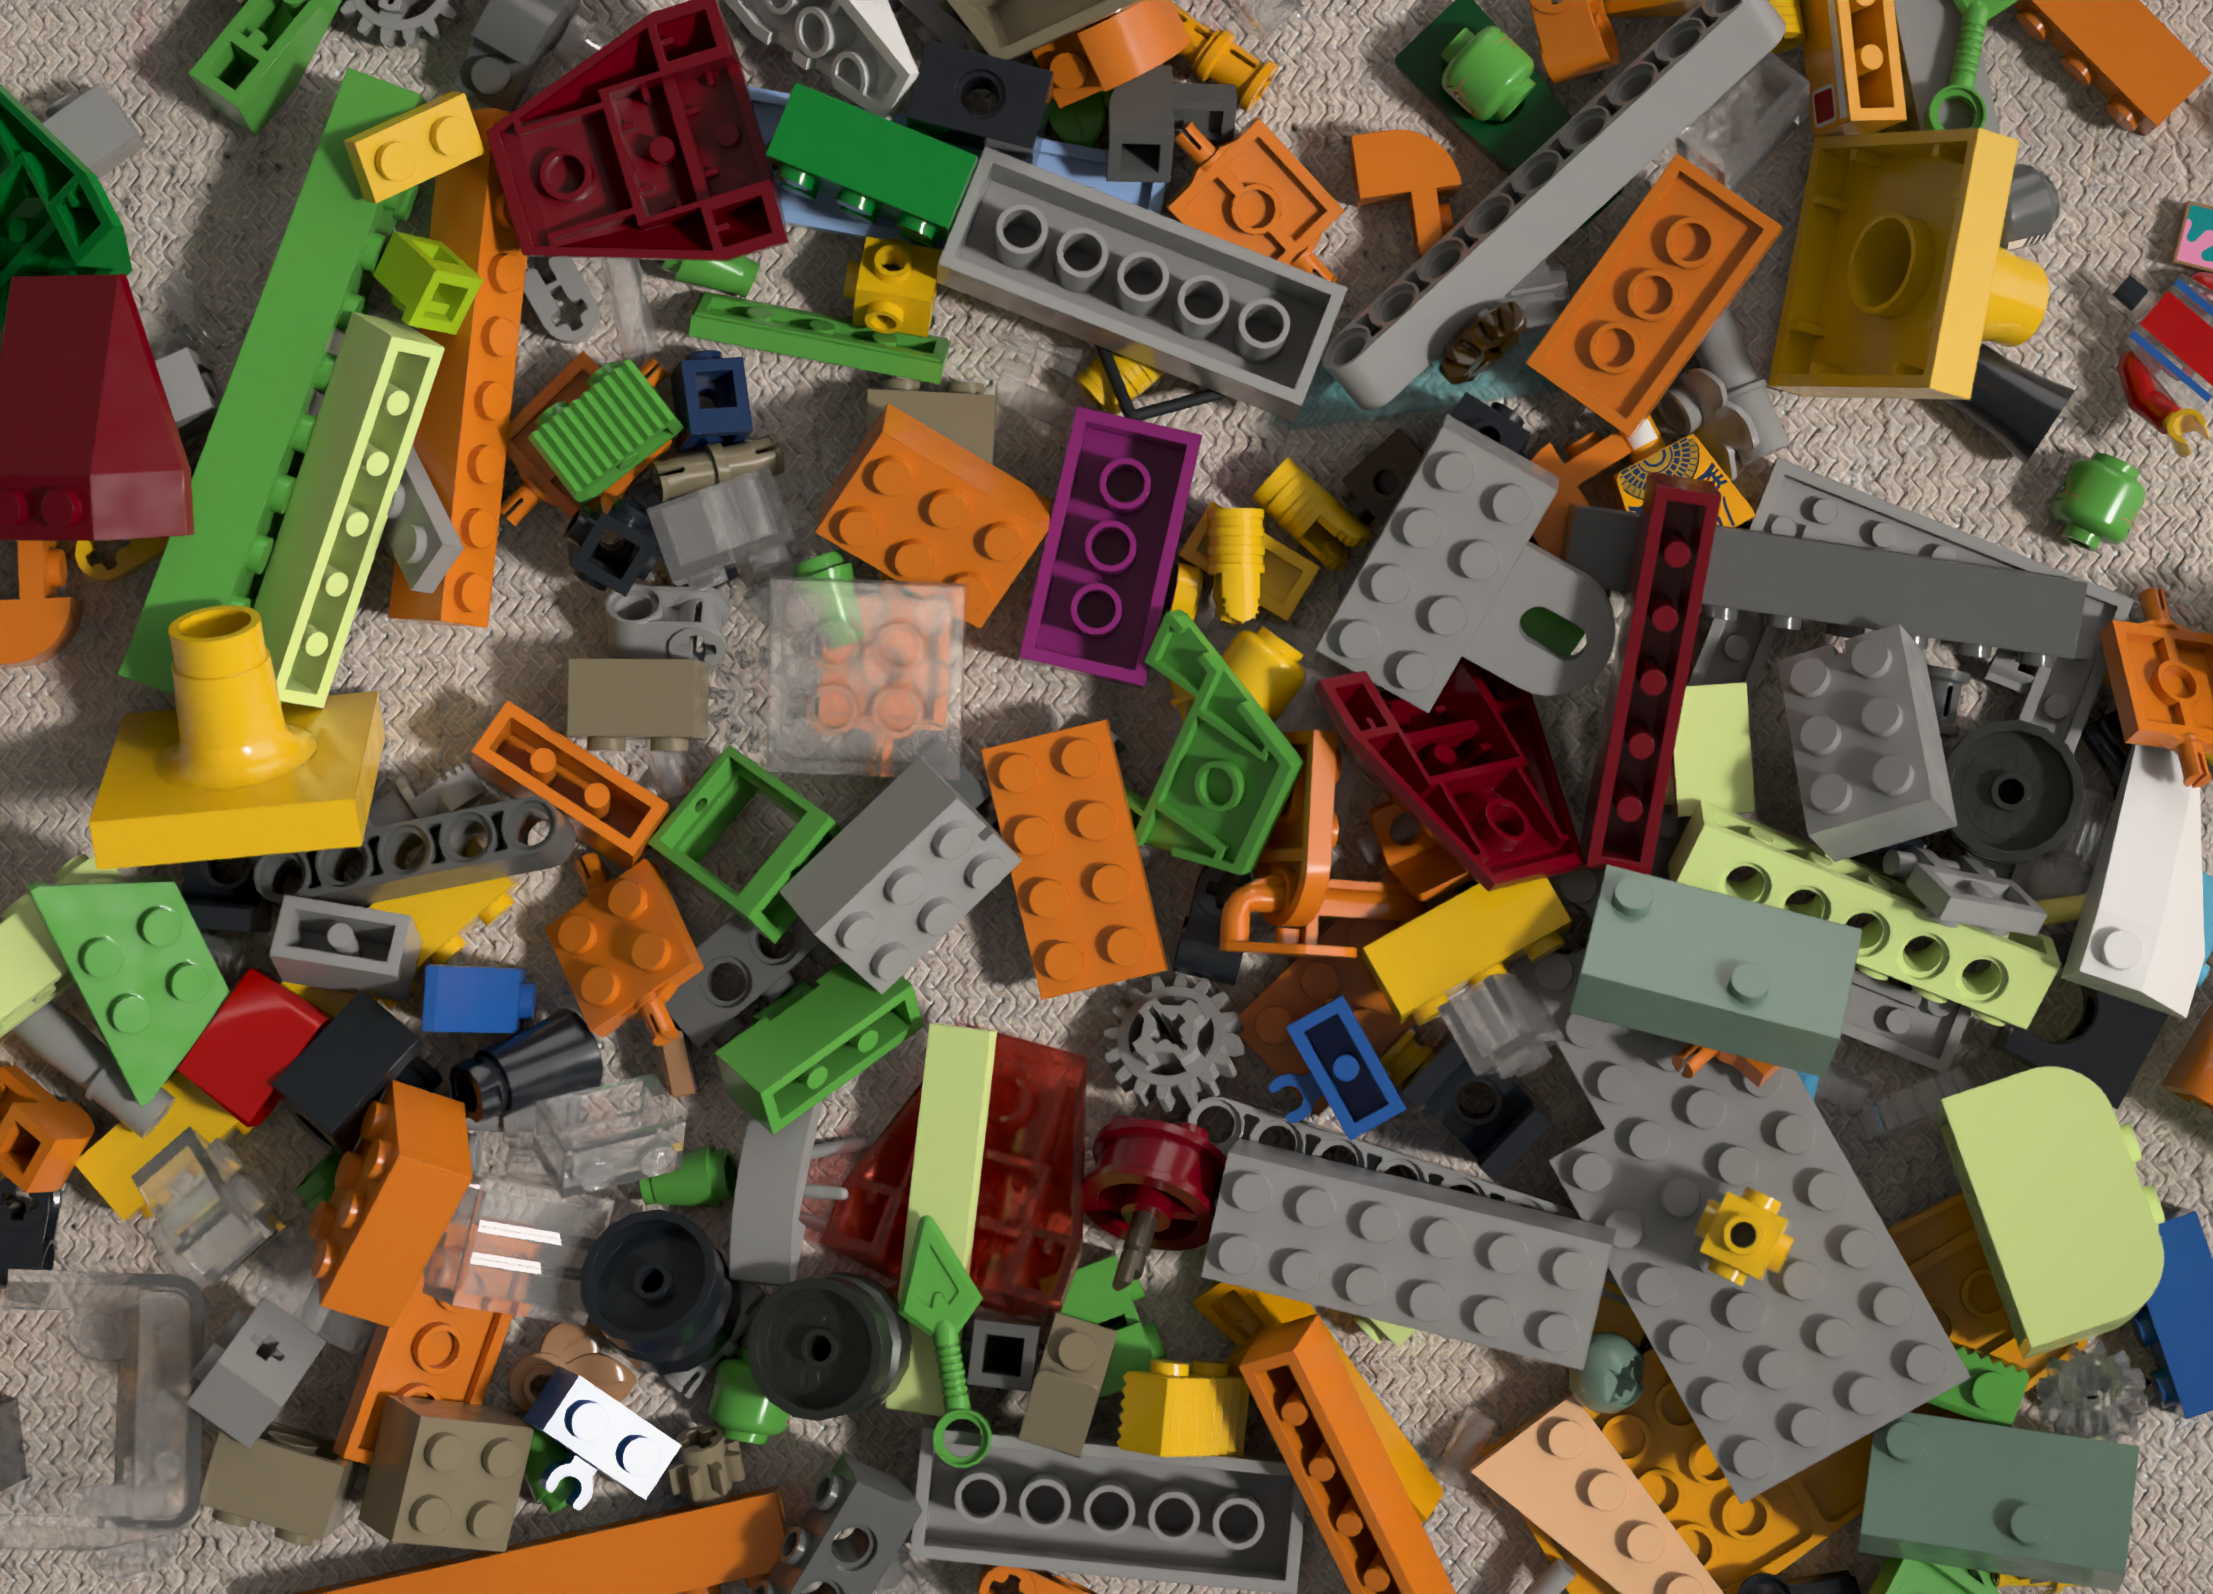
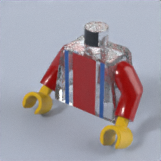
M2129 272L2105 300L2133 324L2114 346L2116 353L2120 357L2117 365L2118 375L2129 408L2158 432L2165 435L2168 434L2175 453L2181 457H2187L2191 454L2187 441L2182 437L2184 433L2197 431L2205 439L2208 440L2210 438L2205 418L2200 411L2213 397V273L2196 272L2189 276L2180 274L2170 280L2160 293L2157 294L2132 272Z

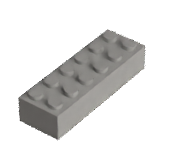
M988 147L984 148L939 259L936 282L1292 422H1296L1348 289Z
M1238 1138L1228 1152L1201 1277L1584 1370L1617 1229Z
M924 1421L915 1496L923 1511L912 1527L910 1557L1297 1594L1306 1502L1282 1455L1244 1451L1243 1456L1159 1457L1121 1450L1116 1443L1118 1439L1087 1436L1081 1458H1077L1018 1440L1021 1429L990 1427L992 1439L987 1455L978 1464L968 1468H958L945 1463L937 1455L933 1445V1432L938 1421ZM950 1423L944 1431V1443L951 1453L957 1456H968L979 1448L982 1435L977 1425Z

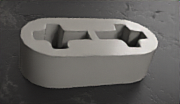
M551 257L548 260L549 266L557 278L548 285L536 269L527 270L524 293L543 326L554 339L564 344L576 345L587 341L595 334L600 324L601 312L597 301L572 258ZM562 289L574 305H580L585 302L587 310L580 315L583 326L574 331L567 324H561L556 327L554 319L561 315V309L553 294Z

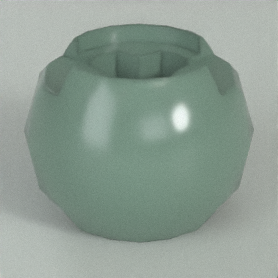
M1597 1332L1593 1334L1584 1370L1571 1367L1569 1369L1568 1387L1577 1403L1595 1413L1615 1414L1631 1406L1638 1400L1644 1389V1385H1641L1643 1361L1645 1362L1643 1354L1634 1342L1618 1333Z

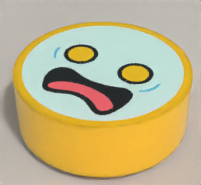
M1183 563L1176 564L1168 591L1165 614L1166 612L1181 609L1194 621L1203 581V571L1199 567Z

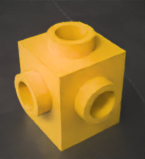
M866 236L861 261L849 260L843 297L855 299L852 324L869 327L876 332L884 334L898 332L928 338L938 283H936L937 267L942 249L913 245L908 241L897 238L884 240Z
M1747 1186L1741 1197L1727 1191L1722 1204L1710 1199L1694 1232V1235L1705 1239L1699 1251L1712 1258L1707 1270L1742 1287L1748 1276L1762 1282L1767 1269L1779 1274L1795 1238L1784 1234L1789 1224L1788 1219L1777 1215L1782 1203ZM1743 1222L1751 1224L1757 1234L1755 1242L1747 1248L1737 1247L1731 1240L1733 1227Z

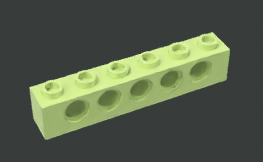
M1699 800L1667 865L1670 881L1847 925L1846 922L1856 914L1870 913L1876 916L1870 924L1859 927V929H1863L1855 964L1859 971L1878 980H1887L1890 976L1911 984L1918 994L1933 1002L1946 1003L1949 999L1970 1007L1973 1014L1992 1025L2004 1026L2008 1022L2027 1030L2061 966L2053 939L2040 933L2037 936L2009 931L2006 936H1997L1975 925L1960 923L1957 928L1941 925L1924 913L1923 908L1925 904L1900 878L1887 875L1883 871L1850 858L1834 862L1817 845L1703 800ZM1741 866H1749L1758 870L1754 877L1746 881H1733L1727 877L1732 870ZM1805 889L1817 893L1810 902L1797 905L1786 901L1792 893L1798 890ZM1919 936H1928L1934 939L1930 946L1922 950L1915 951L1905 948L1910 940ZM1986 959L1993 962L1988 969L1980 973L1964 971L1965 967L1975 960Z

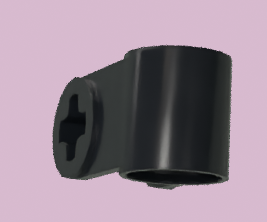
M1205 866L1201 870L1196 882L1189 915L1185 916L1172 971L1235 986L1243 953L1219 951L1220 923L1224 905L1217 904L1215 892L1207 889L1209 881L1219 882L1223 872L1227 871ZM1250 873L1244 875L1234 874L1235 885L1239 888L1252 881Z
M6 1177L0 1181V1289L43 1296L48 1287L54 1265L55 1236L62 1204V1189L54 1192L28 1193L31 1198L38 1199V1207L25 1213V1202L16 1199V1192L21 1189Z

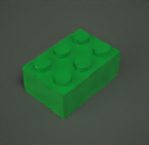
M796 82L766 153L774 174H776L775 177L781 180L779 186L783 189L815 201L818 192L836 198L835 201L841 204L839 211L872 225L875 224L878 216L896 223V226L900 228L898 234L903 238L934 249L937 240L944 243L947 242L978 165V157L972 153Z

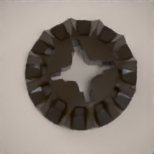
M1515 301L1506 302L1502 305L1498 303L1481 310L1468 320L1449 340L1443 351L1444 358L1439 366V372L1452 385L1473 381L1481 372H1488L1490 367L1497 360L1504 358L1506 351L1518 342V337L1524 331L1527 323L1525 312Z

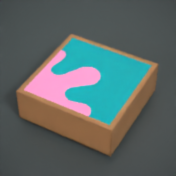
M2189 200L2184 203L2168 265L2195 272L2213 273L2212 206Z
M683 1030L678 1031L679 1035L675 1040L669 1038L671 1041L669 1044L659 1046L669 1095H672L673 1098L700 1092L690 1039Z

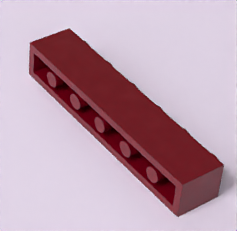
M1648 471L1580 840V848L1585 866L1589 868L1605 870L1607 865L1651 876L1722 498L1720 491L1713 481Z

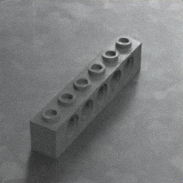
M938 738L919 755L985 819L990 815L982 805L992 796L941 738ZM918 757L841 822L839 826L844 829ZM734 915L696 948L705 969L680 985L666 1002L665 1006L669 1015L698 1048L704 1047L712 1040L720 1049L748 1025L741 1016L743 1012L758 999H761L766 1006L771 1004L796 983L795 979L789 974L808 956L817 965L833 951L815 936L798 916L789 926L795 938L793 949L783 958H772L761 948L760 933ZM724 963L737 965L745 974V989L735 1000L720 998L712 988V975L716 968Z
M841 1454L832 1471L823 1474L817 1482L812 1495V1504L799 1526L792 1527L784 1537L780 1548L779 1560L767 1580H761L751 1594H873L923 1511L907 1482ZM846 1528H855L849 1536L833 1540L840 1531ZM822 1582L816 1590L802 1593L808 1585Z

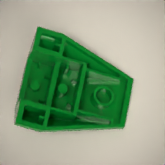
M0 84L1 332L12 277L126 274L128 276L133 269L124 227L97 176Z

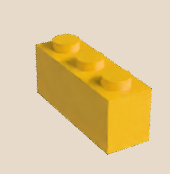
M1547 877L1489 892L1479 883L1363 947L1362 959L1399 1024L1414 1017L1417 1024L1422 1025L1449 1010L1452 1004L1448 997L1464 988L1471 986L1474 993L1477 994L1505 979L1509 974L1504 966L1527 954L1530 961L1535 962L1558 950L1565 944L1561 935L1569 930L1572 920Z

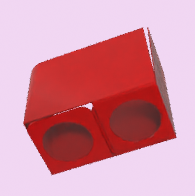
M250 968L243 975L215 1014L213 1021L209 1022L176 1069L245 1127L259 1126L281 1099L272 1084L334 1018L264 970Z

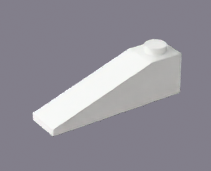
M2132 744L2061 978L2185 1019L2188 1015L2205 958L2200 787L2192 788V785L2189 787L2184 785L2179 758L2174 751L2167 748Z

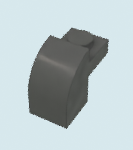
M490 0L471 33L475 39L453 86L491 108L508 112L515 111L541 58L558 47L580 0Z
M1157 66L1117 86L1109 102L1106 181L1170 183L1173 148H1180L1174 142V134L1177 131L1183 132L1197 147L1181 129L1190 120L1215 148L1229 142L1234 138L1237 109L1236 85L1172 83V66Z
M972 1313L963 1327L961 1361H963L964 1365L962 1368L965 1371L964 1377L968 1379L967 1384L1031 1392L1035 1379L1041 1323L1000 1314Z

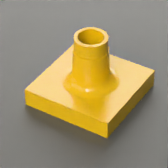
M1982 128L1815 137L1767 386L1805 397L1970 400L1981 342L1988 341L2006 347H2015L2023 344L2040 326L2048 305L2049 283L2042 266L2033 260L2016 256L2009 250L1999 247L2019 140Z
M222 605L198 609L175 619L169 625L168 633L173 656L171 671L176 709L127 713L123 715L88 822L97 870L362 846L385 740L378 691L328 695L324 708L282 702L279 698L270 651L265 646L261 616L256 610L245 606Z

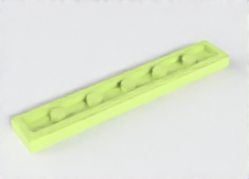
M929 1023L898 1293L899 1304L918 1222L922 1216L929 1215L935 1220L968 1275L970 1274L997 1031ZM908 1321L912 1337L909 1367L896 1391L886 1398L885 1408L942 1417L945 1414L944 1395H942L941 1391L943 1387L940 1385V1371H938L937 1367L939 1363L936 1361V1347L934 1346L933 1338ZM963 1328L958 1333L960 1341L958 1344L960 1347L962 1344Z

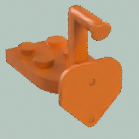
M1324 730L1281 732L1304 760L1305 764L1253 872V881L1234 891L1224 904L1220 923L1219 951L1300 957L1357 958V948L1317 945L1319 916L1397 921L1396 929L1425 914L1426 901L1420 902L1401 884L1329 879L1331 853L1339 835V822L1337 815L1334 813L1335 784L1338 782L1342 771V756L1337 748L1338 732ZM1250 912H1261L1263 918L1273 926L1294 927V929L1276 928L1275 943L1249 942Z

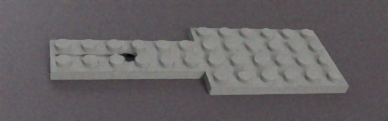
M1564 795L1580 845L1583 826ZM1584 863L1578 870L1547 877L1563 905H1574L1581 908L1592 921L1605 870L1589 868ZM1475 879L1467 881L1469 888L1479 884ZM1585 947L1581 951L1569 955L1553 952L1535 962H1531L1526 954L1512 962L1605 1128L1550 1159L1549 1162L1582 1221L1617 1229L1608 1268L1740 1504L1971 1378L1796 1070L1781 1067L1758 1088L1734 1066L1727 1063L1718 1066L1713 1057L1691 1079L1681 1076L1684 1067L1677 1072L1672 1065V1057L1681 1052L1689 1043L1569 1013ZM1747 1186L1782 1203L1777 1215L1788 1219L1789 1224L1784 1234L1795 1238L1779 1274L1767 1269L1762 1282L1748 1276L1742 1287L1707 1270L1712 1258L1699 1251L1705 1239L1694 1235V1232L1710 1199L1722 1204L1727 1191L1741 1197ZM1739 1223L1731 1231V1240L1737 1247H1750L1756 1240V1230L1749 1223Z

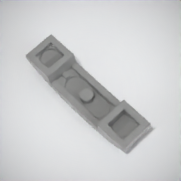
M833 1093L828 1095L822 1101L831 1102ZM822 1101L774 1135L749 1115L738 1167L731 1222L729 1278L734 1281L781 1287L786 1283L794 1282L796 1279L806 1225L799 1221V1215Z

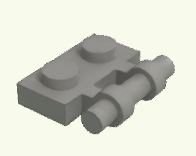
M1909 847L1904 851L1889 850L1884 855L1882 863L1884 872L1887 875L1899 877L1925 904L1923 908L1924 913L1941 925L1950 928H1957L1960 923L1975 925L1997 936H2006L2008 931L2037 936L2048 915L2013 880L1996 877L1993 868L1983 866L1973 857L1952 855L1948 859L1939 858L1929 849Z

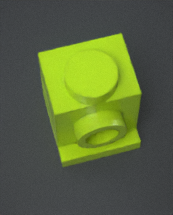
M394 231L372 275L392 294L390 301L404 312L401 319L408 326L452 335L457 334L483 282V279L442 241Z

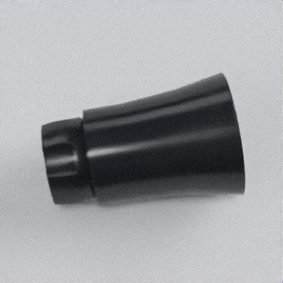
M1982 343L1970 400L1945 399L1944 402L1996 438L2026 465L2075 390L2030 371Z
M563 1008L533 1027L503 1042L477 1051L472 1058L463 1060L451 1068L449 1080L452 1087V1099L464 1103L466 1118L472 1119L475 1123L489 1120L495 1116L503 1118L526 1108L560 1098L595 1092L602 1081L603 1064L599 1046L593 1033L590 1032L587 1023L576 1012Z

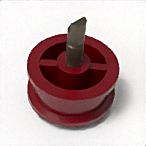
M1116 1116L1097 1133L1092 1148L1093 1158L1097 1167L1084 1177L1079 1189L1078 1200L1082 1210L1091 1221L1106 1232L1125 1241L1112 1282V1287L1117 1292L1131 1285L1132 1280L1142 1277L1147 1260L1146 1256L1150 1248L1182 1251L1198 1248L1209 1242L1216 1210L1213 1204L1214 1200L1219 1197L1227 1158L1214 1144L1208 1141L1209 1134L1202 1127L1187 1122L1171 1124L1158 1120Z

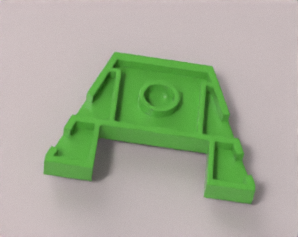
M1181 609L1166 612L1144 662L1191 693L1195 700L1149 801L1124 785L1138 845L1146 844L1171 851V856L1237 875L1251 873L1255 871L1305 762L1189 615Z

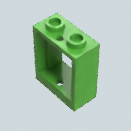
M728 745L718 759L706 768L701 779L678 807L666 816L658 831L648 841V844L677 873L775 944L799 916L780 894L779 890L843 829L827 813L731 745ZM758 793L798 823L744 889L738 893L698 863L752 797Z

